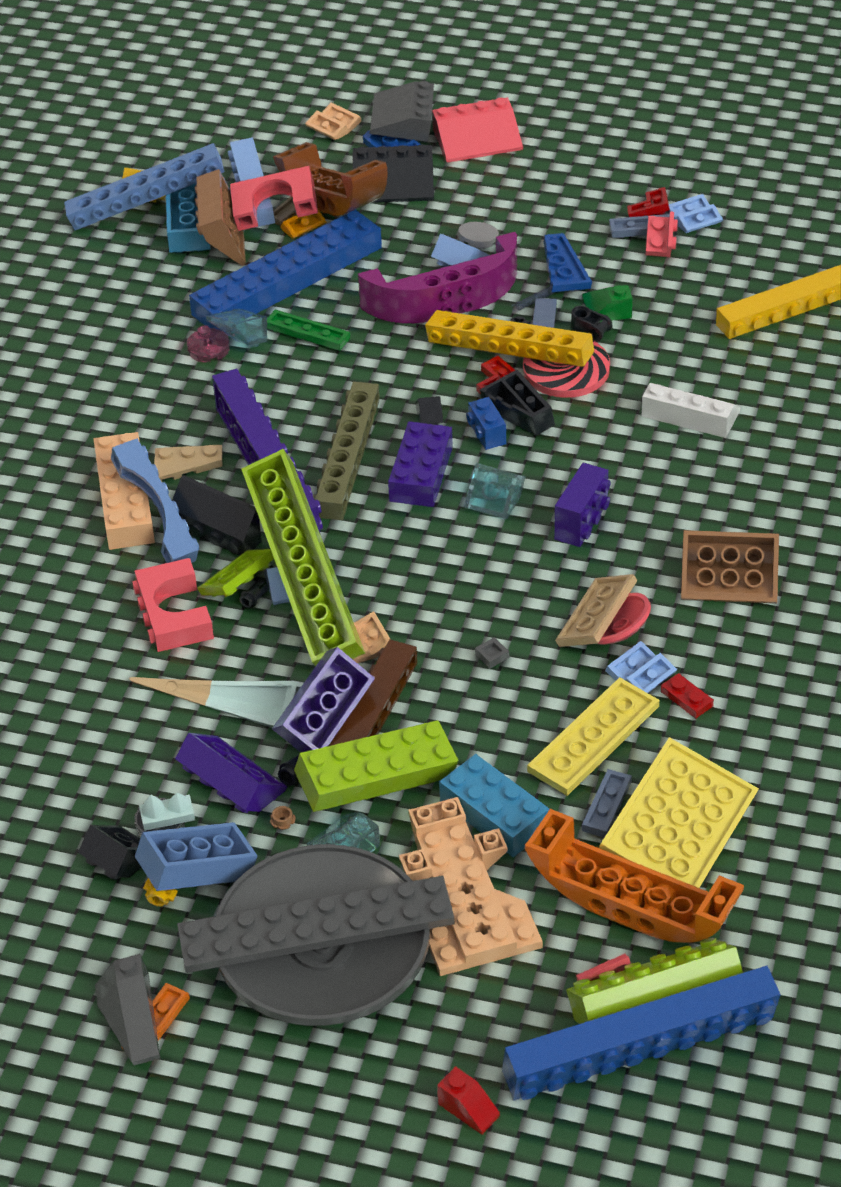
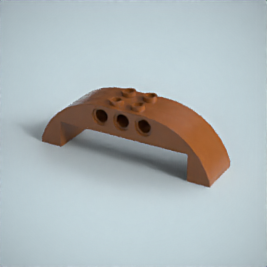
M308 142L273 156L279 172L305 166L310 167L314 180L317 208L319 211L331 214L332 216L344 215L374 202L382 197L387 185L386 162L374 160L346 173L322 167L316 144Z

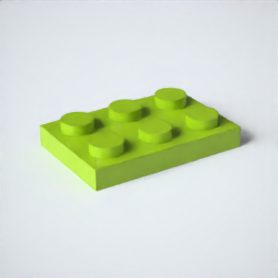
M271 549L247 550L197 587L201 596L216 597L224 595L227 597L234 594L239 585L251 581L256 572L263 571L271 565L270 562L274 560Z

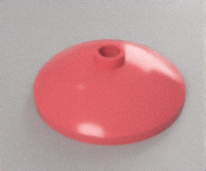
M629 593L598 644H613L624 641L634 635L644 625L650 614L651 604L648 598L641 593Z

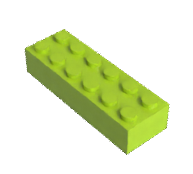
M439 720L302 752L299 754L294 771L313 812L441 781L456 769L459 760Z
M708 938L700 941V946L691 948V946L680 947L675 950V954L666 956V954L656 955L650 958V962L642 965L640 962L626 965L623 971L617 973L615 971H607L599 974V979L593 981L589 979L576 981L573 983L574 987L566 989L574 1021L582 1024L741 974L743 971L737 948L727 944L725 941Z

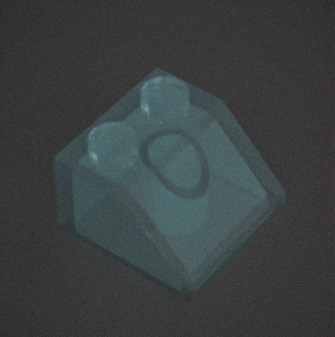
M476 463L464 507L508 519L520 499L526 477Z

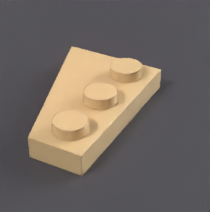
M222 445L155 448L154 464L158 469V477L161 482L163 479L173 477L175 480L181 478L184 473L192 471L200 473L222 467Z

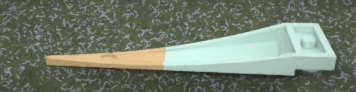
M129 678L133 683L273 728L304 684L297 681H207Z

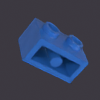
M486 397L469 402V412L466 413V418L485 450L505 445L506 423L491 399Z

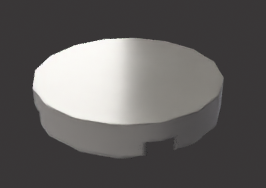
M467 222L462 224L458 230V239L463 243L464 241L469 243L468 245L475 248H489L493 246V243L496 244V236H499V232L495 227L483 222Z

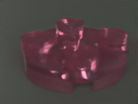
M200 326L187 339V349L190 357L199 362H210L211 358L216 357L217 360L224 358L230 350L228 333L219 329L209 328L208 326Z

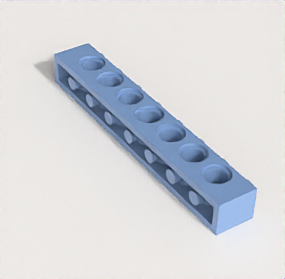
M212 143L65 201L66 216L73 229L78 230L197 183L198 176L218 169L223 173L222 159L215 144Z

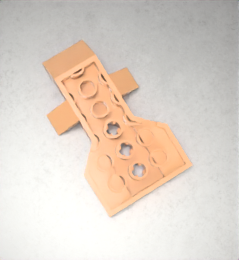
M458 797L408 810L417 850L399 855L403 870L413 881L444 876L454 914L455 924L430 929L429 950L439 975L451 974L543 948V941L526 902L494 889L487 870L508 851L500 829L476 834L473 840L466 823V815Z

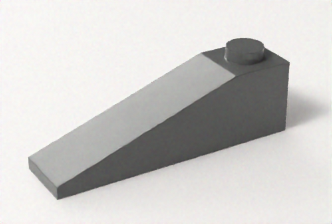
M141 954L115 960L95 984L97 1006L133 1066L159 1059L160 1051L150 978Z

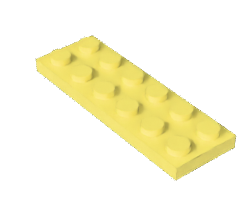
M619 677L527 765V772L568 796L659 707L660 700Z

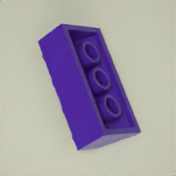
M188 733L175 758L183 764L182 768L185 771L199 776L201 783L214 787L218 790L217 794L220 797L233 801L235 803L234 807L244 813L249 811L260 812L287 789L286 785L218 736Z

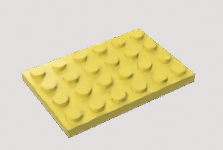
M669 737L604 837L599 848L700 888L759 788Z

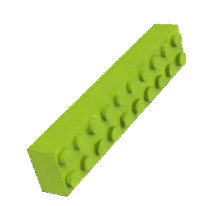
M282 449L242 468L312 663L316 666L326 651L336 647L341 649L351 659L365 654L293 461L285 450Z

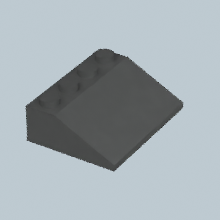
M414 81L374 93L370 134L428 142L432 118L434 84L427 81Z

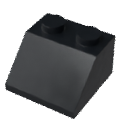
M120 825L89 826L78 851L79 854L86 858L85 861L88 864L105 870L104 874L115 880L131 877L141 868L135 858L140 842L139 837Z

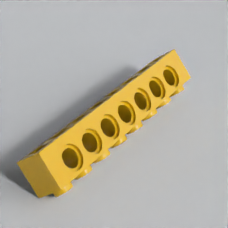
M436 310L425 324L428 341L431 343L581 367L585 366L594 353L593 339L590 333Z

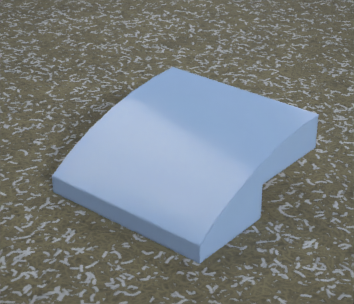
M703 194L669 204L670 210L667 211L668 214H670V211L674 212V219H678L677 226L685 233L723 221L715 205H709Z
M640 641L609 664L605 671L614 680L620 677L649 693L672 676L677 669L661 653L655 655Z

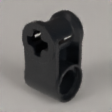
M576 306L572 309L571 331L592 334L593 341L599 342L603 338V334L612 329L613 324L608 316L595 312L585 306Z

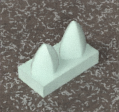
M176 793L171 799L160 800L150 795L144 804L139 805L144 831L195 820L190 795L184 796Z

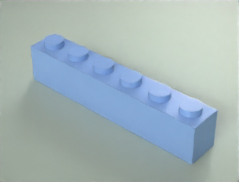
M253 137L230 142L231 150L228 151V156L235 183L264 176ZM270 197L263 200L257 208L258 227L275 223Z

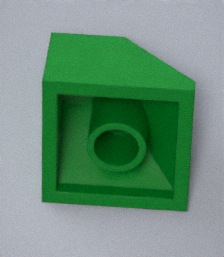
M628 285L608 287L582 294L585 307L608 316L611 321L632 318L633 298Z

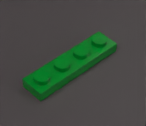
M276 309L265 321L266 329L339 351L350 339L349 331Z

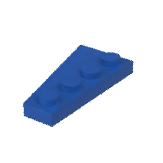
M564 233L544 235L543 243L551 291L591 289L592 281Z

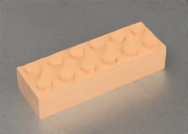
M138 432L93 438L109 550L155 543L148 495L130 481L121 478L111 461L112 447L137 438L139 440Z

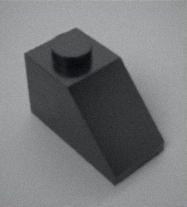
M440 396L418 398L415 401L419 423L434 425L443 423Z

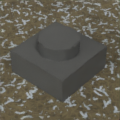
M494 637L476 647L475 655L485 665L492 668L509 658V650Z

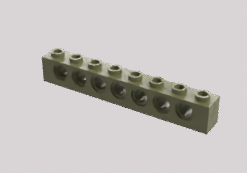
M353 381L351 389L346 392V404L342 405L341 419H338L336 424L337 433L332 435V448H328L327 464H323L322 479H318L317 494L313 495L314 500L317 499L321 506L320 518L344 519L379 405V384Z

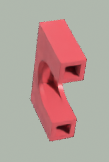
M309 166L230 184L233 217L238 231L258 227L257 208L263 200L274 195L284 194L291 196L298 217L318 213L314 180Z
M190 558L135 570L136 580L132 581L135 595H140V597H137L140 611L145 610V613H142L145 627L150 626V629L147 630L151 644L155 643L158 652L214 639L212 621L206 606L182 612H169L158 607L162 601L171 596L197 590L195 572Z

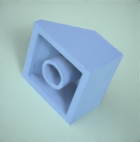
M441 233L431 257L438 260L436 264L443 267L489 256V254Z

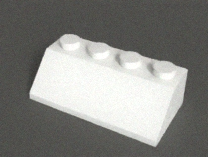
M653 383L648 385L642 396V417L723 438L727 437L741 408L732 403Z

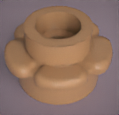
M279 806L272 811L270 823L274 828L286 830L295 823L296 818L289 807Z

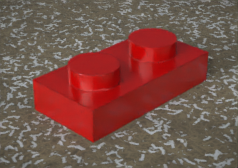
M679 673L661 685V693L695 719L714 705V699Z

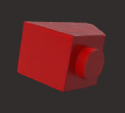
M456 1066L437 1085L438 1104L481 1135L500 1116V1112L480 1084Z

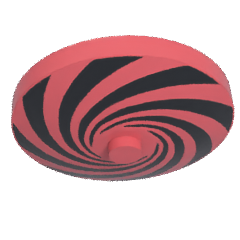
M593 341L594 353L584 367L524 357L523 373L526 380L539 392L554 397H579L594 392L606 382L610 373V359L606 350Z

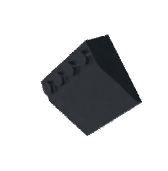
M432 145L353 148V169L374 160L386 162L387 165L385 192L382 197L371 203L434 201Z

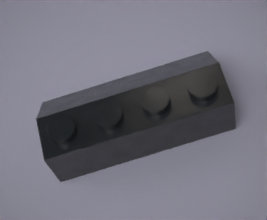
M185 475L180 478L172 501L176 502L181 519L186 520L189 533L237 555H242L247 550H254L262 542L260 520L255 506Z

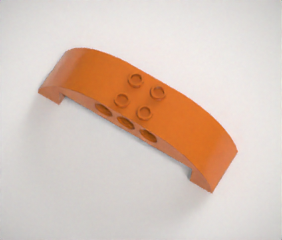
M552 809L548 811L525 844V850L537 870L552 886L571 901L597 915L666 941L689 943L708 939L721 928L744 890L743 884L719 875L708 892L574 838V818Z

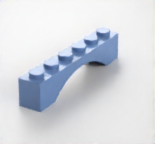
M138 438L112 447L111 461L120 477L142 489L151 498L159 511L164 529L161 553L165 561L169 563L190 558L191 563L195 562L199 551V544L195 538L191 537L186 520L181 519L176 502L174 500L171 501L167 485L159 479L158 469L155 464H151L146 447L144 445L141 446Z

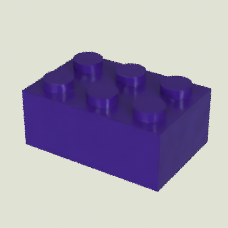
M584 462L581 464L555 505V540L581 547L584 540L589 539L594 524L597 525L599 523L603 510H607L610 504L608 491L611 481L608 480V469Z

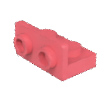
M670 211L669 217L648 216L645 255L670 257L671 250L676 249L677 237H673V232H677L678 219H674V212Z

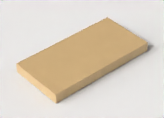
M628 574L595 578L555 641L558 646L598 644L636 584L637 579L635 575Z

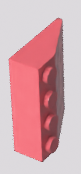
M508 97L432 110L433 131L447 163L523 150L514 111Z

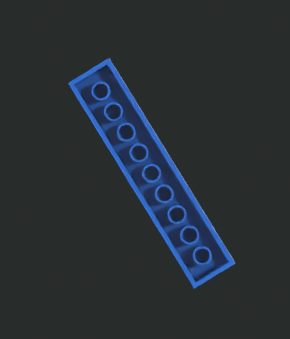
M355 209L190 294L191 315L217 335L381 249V228Z
M763 966L505 1047L502 1072L513 1100L520 1098L528 1100L542 1091H557L564 1084L574 1081L575 1083H582L599 1073L607 1075L614 1072L618 1067L624 1065L629 1067L641 1063L643 1059L652 1056L660 1058L677 1048L685 1050L699 1041L705 1040L710 1042L716 1040L721 1034L728 1032L732 1034L739 1033L747 1026L753 1024L758 1026L764 1025L773 1018L781 994L768 966Z

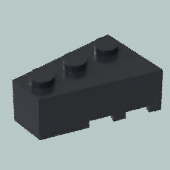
M518 370L480 389L481 398L489 397L502 418L536 436L555 426L552 407Z

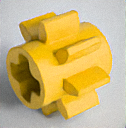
M149 878L143 887L147 891L145 894L146 899L155 906L168 905L169 901L173 902L178 892L176 889L157 891Z

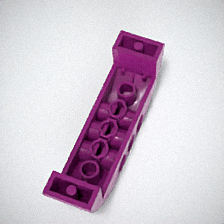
M516 232L496 236V254L388 283L378 268L358 273L360 308L366 313L382 320L415 324L428 322L436 310L461 314L494 303L511 289L516 280L517 234Z

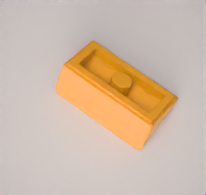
M318 209L316 214L302 217L293 216L283 221L280 228L289 237L295 239L327 222Z

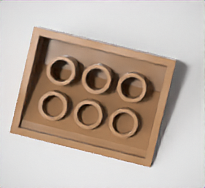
M220 169L198 176L197 186H195L197 194L195 202L198 208L196 216L199 223H196L199 234L203 235L210 245L240 265H246L244 230L238 231L233 217L231 191Z
M684 530L681 600L777 604L779 534Z

